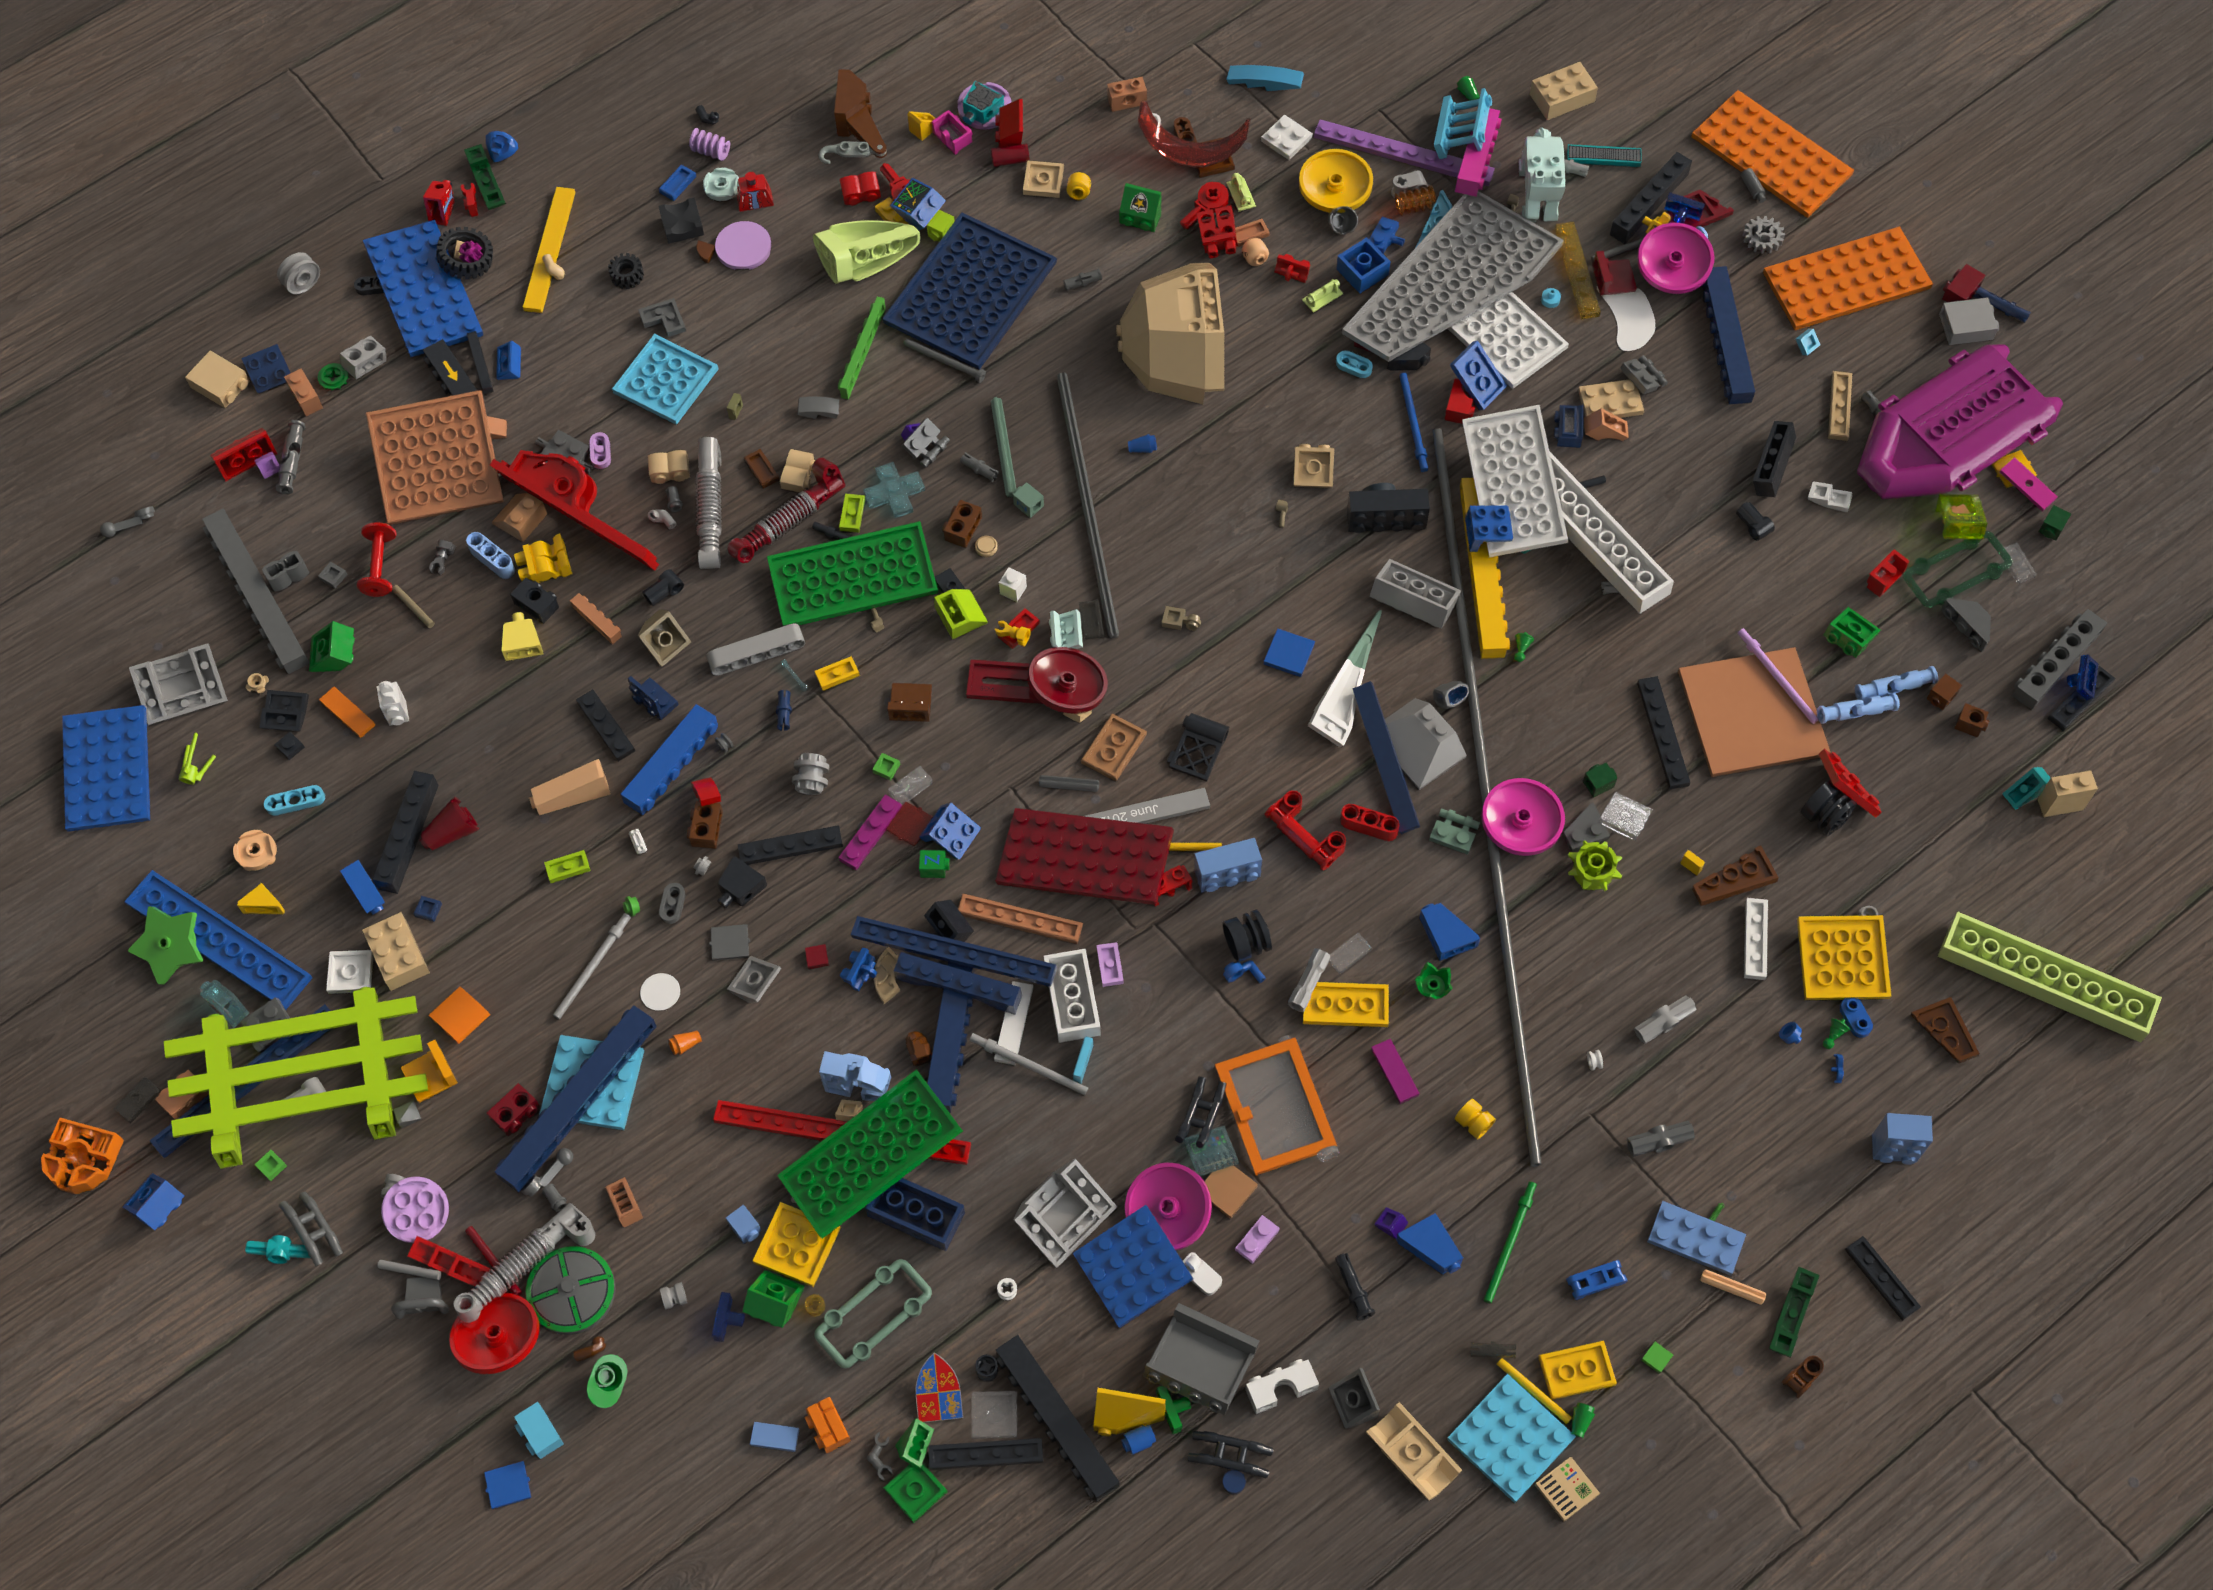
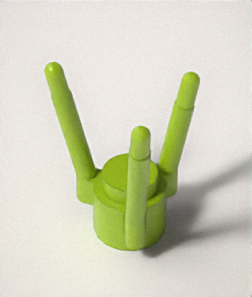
M194 733L191 745L186 746L182 770L178 778L181 782L194 785L195 781H201L203 774L216 758L215 755H212L199 773L197 771L198 768L191 765L198 737L197 733Z

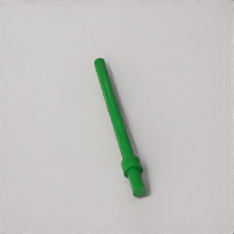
M1528 1182L1525 1193L1518 1202L1517 1214L1484 1297V1301L1491 1304L1526 1212L1532 1206V1197L1537 1186L1534 1182Z

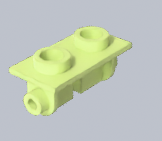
M1234 173L1231 181L1227 182V186L1238 212L1256 207L1245 179L1239 173Z
M1332 279L1313 293H1309L1302 301L1314 313L1343 294L1338 288L1340 282L1337 279Z

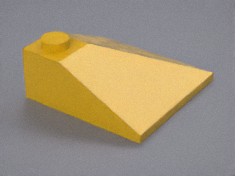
M1098 1388L1094 1431H1098L1097 1434L1102 1436H1111V1434L1117 1435L1142 1425L1147 1426L1163 1421L1165 1419L1166 1399Z

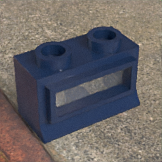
M1560 405L1559 410L1555 411L1554 422H1557V427L1554 429V439H1557V446L1580 448L1583 439V405Z

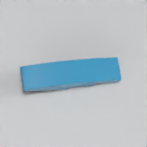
M1235 65L1230 66L1227 82L1228 84L1246 83L1248 88L1265 86L1267 91L1301 88L1304 73L1272 66Z

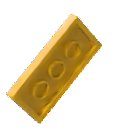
M1317 982L1311 994V999L1303 1012V1024L1388 1027L1389 985Z

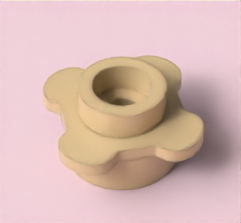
M259 673L250 675L246 685L247 691H257L259 694L264 693L265 685L269 682V678Z

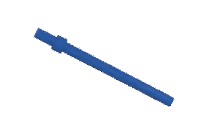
M1401 373L1399 377L1415 443V456L1419 461L1421 472L1428 471L1427 452L1423 448L1407 373Z

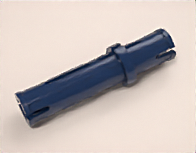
M1979 287L1974 295V298L1977 299L1988 298L1990 305L2004 312L2006 316H2012L2023 323L2027 321L2031 314L2030 311L2017 306L2015 302L2011 303L1982 287Z

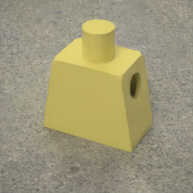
M521 612L514 613L512 615L513 622L503 625L502 653L505 660L509 661L543 655L532 619H525L524 614Z

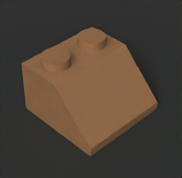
M528 493L516 494L492 521V524L524 542L544 519L547 512L543 502Z

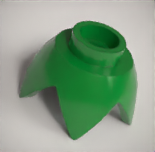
M1427 962L1422 968L1420 976L1415 979L1420 993L1429 999H1440L1446 996L1452 990L1450 968L1436 969L1431 963ZM1435 983L1437 987L1432 988L1430 984Z

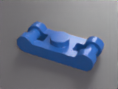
M1616 1260L1566 1278L1568 1285L1574 1291L1572 1293L1574 1299L1578 1300L1587 1295L1628 1282L1626 1275L1621 1272L1620 1268L1622 1266L1620 1261ZM1607 1272H1612L1614 1278L1610 1279ZM1585 1280L1587 1287L1581 1288L1579 1282Z

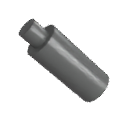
M1748 168L1744 170L1740 176L1753 199H1758L1759 203L1766 200L1764 196L1766 192L1753 169Z

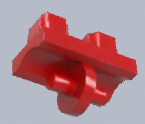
M1279 254L1274 273L1285 276L1286 281H1290L1292 278L1306 283L1310 262L1304 259L1301 261L1295 260L1289 254L1284 256Z

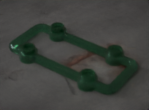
M1986 530L1978 534L1969 532L1965 535L1962 542L1928 559L1924 557L1917 558L1914 565L1905 570L1903 579L1922 605L1926 607H1933L1937 604L1943 606L1946 599L1953 598V596L1987 579H1999L2003 571L2012 566L2013 559L1992 532ZM1985 538L1989 540L2004 560L2001 564L1996 562L1990 563L1985 572L1951 589H1939L1936 596L1932 599L1926 597L1912 578L1914 574H1926L1930 566L1965 548L1967 550L1976 549L1980 541Z

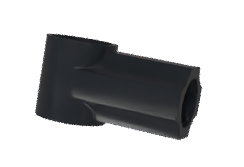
M1746 502L1737 509L1736 514L1747 525L1749 534L1754 540L1759 541L1774 532L1775 526L1772 520L1767 516L1763 517L1751 502Z
M668 569L659 576L657 582L642 593L647 602L654 606L668 595L678 594L683 589L684 583L672 569Z

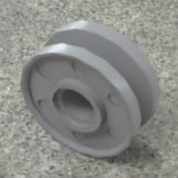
M301 252L287 257L277 271L279 282L292 294H301L308 291L314 286L320 276L319 266L312 261L309 255Z

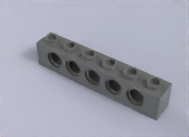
M2089 609L2083 614L2079 613L2072 621L2073 626H2067L2061 633L2062 638L2060 640L2055 639L2049 646L2051 650L2048 653L2044 651L2037 660L2039 663L2036 666L2032 665L2025 673L2027 675L2026 678H2020L2014 685L2016 690L2012 696L2029 709L2033 710L2106 627L2107 622Z

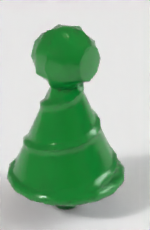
M1527 632L1515 635L1518 653H1515L1514 659L1517 662L1524 661L1525 650L1534 642V638L1528 635Z
M1831 1019L1829 1038L1823 1041V1046L1826 1049L1830 1050L1835 1045L1834 1040L1850 1031V1028L1844 1024L1846 1020Z

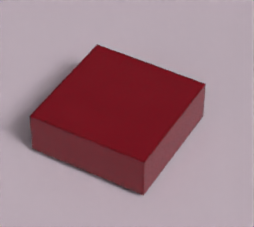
M826 944L805 948L808 969L829 966Z

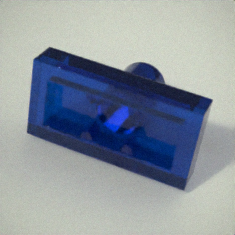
M1669 192L1664 209L1676 213L1674 216L1676 223H1684L1686 217L1700 221L1705 204Z
M2088 654L2081 656L2079 672L2067 676L2068 685L2070 687L2077 686L2076 691L2086 700L2094 699L2099 666Z
M721 1292L712 1332L715 1341L724 1342L727 1325L742 1327L744 1323V1313L730 1311L733 1300L730 1293Z

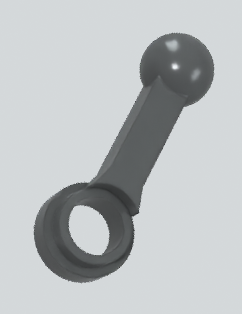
M151 506L134 511L135 516L133 518L115 524L105 522L101 525L100 532L104 537H113L117 531L143 524L142 520L154 516L153 512H155V509Z
M567 1148L560 1149L556 1154V1160L541 1177L532 1176L520 1192L525 1196L532 1197L540 1187L547 1186L564 1165H569L572 1162V1151Z

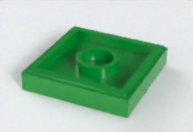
M923 1463L919 1469L909 1464L883 1488L913 1523L948 1492Z

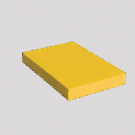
M1604 1341L1539 1355V1361L1551 1400L1612 1387L1617 1384Z

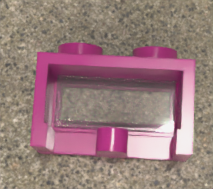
M949 110L932 121L933 133L955 155L972 143L973 133L971 129L965 126L960 118Z

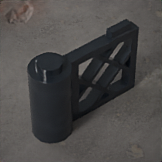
M1191 713L1184 718L1182 727H1185L1176 751H1171L1167 763H1170L1169 768L1207 782L1219 752L1226 741L1230 727ZM1186 738L1195 740L1197 746L1187 750L1184 745ZM1210 745L1216 748L1214 754L1205 757L1202 750L1203 747ZM1200 750L1203 758L1192 763L1189 753ZM1186 755L1190 764L1183 767L1177 765V759ZM1205 762L1207 766L1205 775L1198 773L1194 766Z

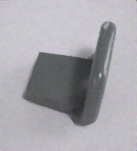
M417 1277L407 1279L405 1301L393 1304L391 1311L397 1319H402L406 1314L422 1313L423 1311H440L442 1314H447L449 1306L442 1300L440 1280Z

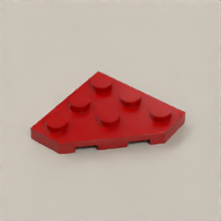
M1824 748L1819 753V756L1833 785L1875 818L1879 816L1882 812L1878 806L1879 801L1877 798L1865 790L1860 784L1859 778L1847 770L1835 752L1830 753Z

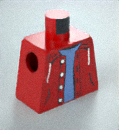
M748 172L745 177L738 179L737 201L740 212L774 206L771 188L763 174L756 175L754 172Z
M443 180L442 182L432 181L423 196L428 221L435 220L437 225L447 226L454 206L453 184L449 180Z

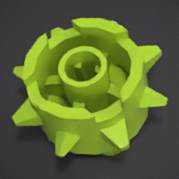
M1583 841V846L1579 852H1569L1568 856L1574 862L1573 869L1568 872V875H1574L1582 889H1603L1607 891V885L1611 883L1612 879L1622 878V875L1616 870L1617 863L1622 857L1616 856L1612 848H1608L1607 842H1603L1600 845V842L1587 843Z

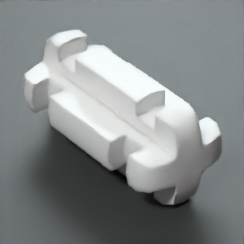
M639 829L630 831L629 835L636 853H645L647 848Z

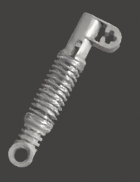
M703 437L698 440L699 472L696 473V516L698 517L696 518L698 521L696 523L698 525L696 531L700 539L698 560L700 569L720 568L721 565L719 536L722 531L721 477L718 472V467H721V450L717 439Z
M568 1203L544 1226L531 1232L532 1236H527L528 1240L523 1239L524 1243L520 1242V1247L516 1246V1250L512 1249L513 1253L508 1252L509 1256H504L505 1260L501 1259V1264L497 1262V1267L493 1266L494 1271L489 1269L490 1273L486 1272L481 1277L480 1286L477 1284L475 1286L476 1289H471V1293H462L456 1297L454 1308L459 1318L466 1323L477 1320L483 1306H486L487 1302L490 1303L492 1301L491 1298L501 1297L503 1293L507 1292V1289L511 1288L510 1285L518 1282V1278L521 1279L522 1275L530 1272L533 1265L541 1262V1258L544 1259L545 1255L555 1249V1244L565 1235L569 1236L579 1246L591 1244L595 1239V1231L590 1220L573 1204ZM579 1224L580 1227H581V1230H578L577 1227H576V1225Z

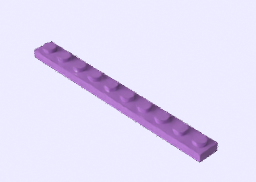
M1321 119L1314 133V138L1456 178H1458L1463 161L1461 158L1447 155V158L1439 159L1436 151ZM1487 166L1486 178L1482 177L1485 179V186L1490 185L1495 170L1493 167Z

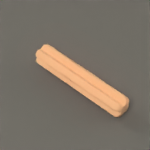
M1704 1270L1701 1275V1282L1760 1305L1765 1301L1766 1293L1709 1270Z

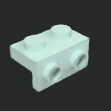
M1076 609L1059 615L1055 611H1050L1051 645L1053 647L1082 648L1080 612Z

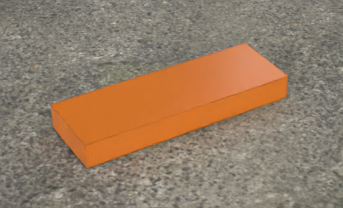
M335 687L319 699L330 712L359 738H362L375 726L374 721Z

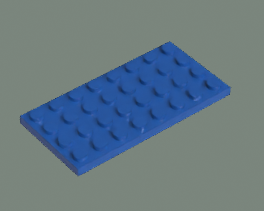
M435 220L363 240L367 254L410 357L424 354V348L442 339L447 346L468 341L467 333L476 331L478 337L483 336V331L461 280L457 278L456 274L452 277L450 272L445 273L444 268L441 269L439 263H437L436 248L441 233Z

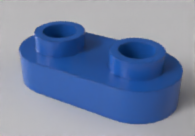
M1845 998L1840 1004V1012L1844 1020H1846L1845 1022L1850 1028L1851 1033L1859 1038L1868 1036L1873 1028V1023L1862 1002L1858 998ZM1849 1004H1853L1855 1009L1850 1008ZM1859 1022L1864 1023L1865 1027H1861Z

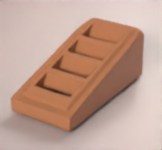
M625 1177L605 1187L623 1227L643 1219ZM625 1188L624 1191H622V1192H620V1193H618V1194H616V1195L613 1194V1193H615V1192H617V1191H619V1190ZM629 1204H632V1205H630V1206H628V1207H626V1208L620 1210V1208H623V1207H625V1206H627V1205H629Z

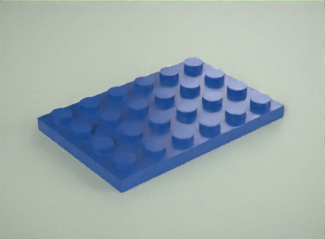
M140 705L62 716L65 829L67 831H76L150 821L146 707Z

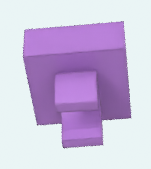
M273 452L254 460L264 479L279 472L280 465Z

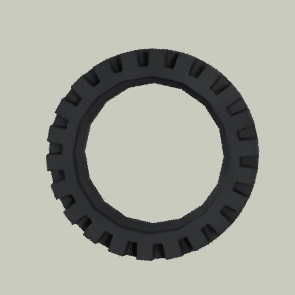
M456 227V231L451 228L449 233L445 231L443 236L439 237L436 248L437 263H439L441 269L444 268L445 273L450 272L452 277L456 274L458 279H462V276H465V279H469L470 276L475 279L477 274L481 277L491 267L493 246L486 235L483 236L481 231L476 233L474 228L469 231L468 227H464V230H461V227ZM457 240L462 242H470L472 240L482 247L480 251L483 253V257L473 263H463L449 257L446 250L456 244Z

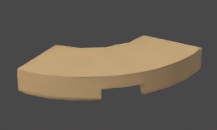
M890 947L881 954L875 966L877 975L874 978V984L883 1004L900 992L894 974V968L899 957Z

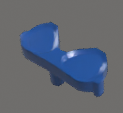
M1834 1054L1837 1067H1831V1071L1837 1072V1078L1834 1083H1841L1844 1076V1059L1841 1054Z

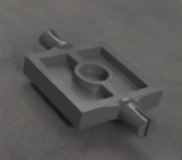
M558 430L549 442L540 437L535 441L536 445L544 448L541 454H561L566 458L571 456L585 467V471L591 473V470H593V466L585 462L590 452V446Z

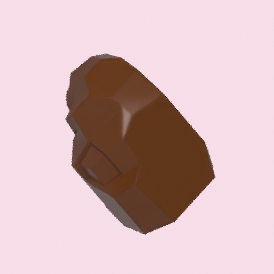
M917 1031L908 1033L906 1047L913 1066L930 1062L932 1051L926 1036Z

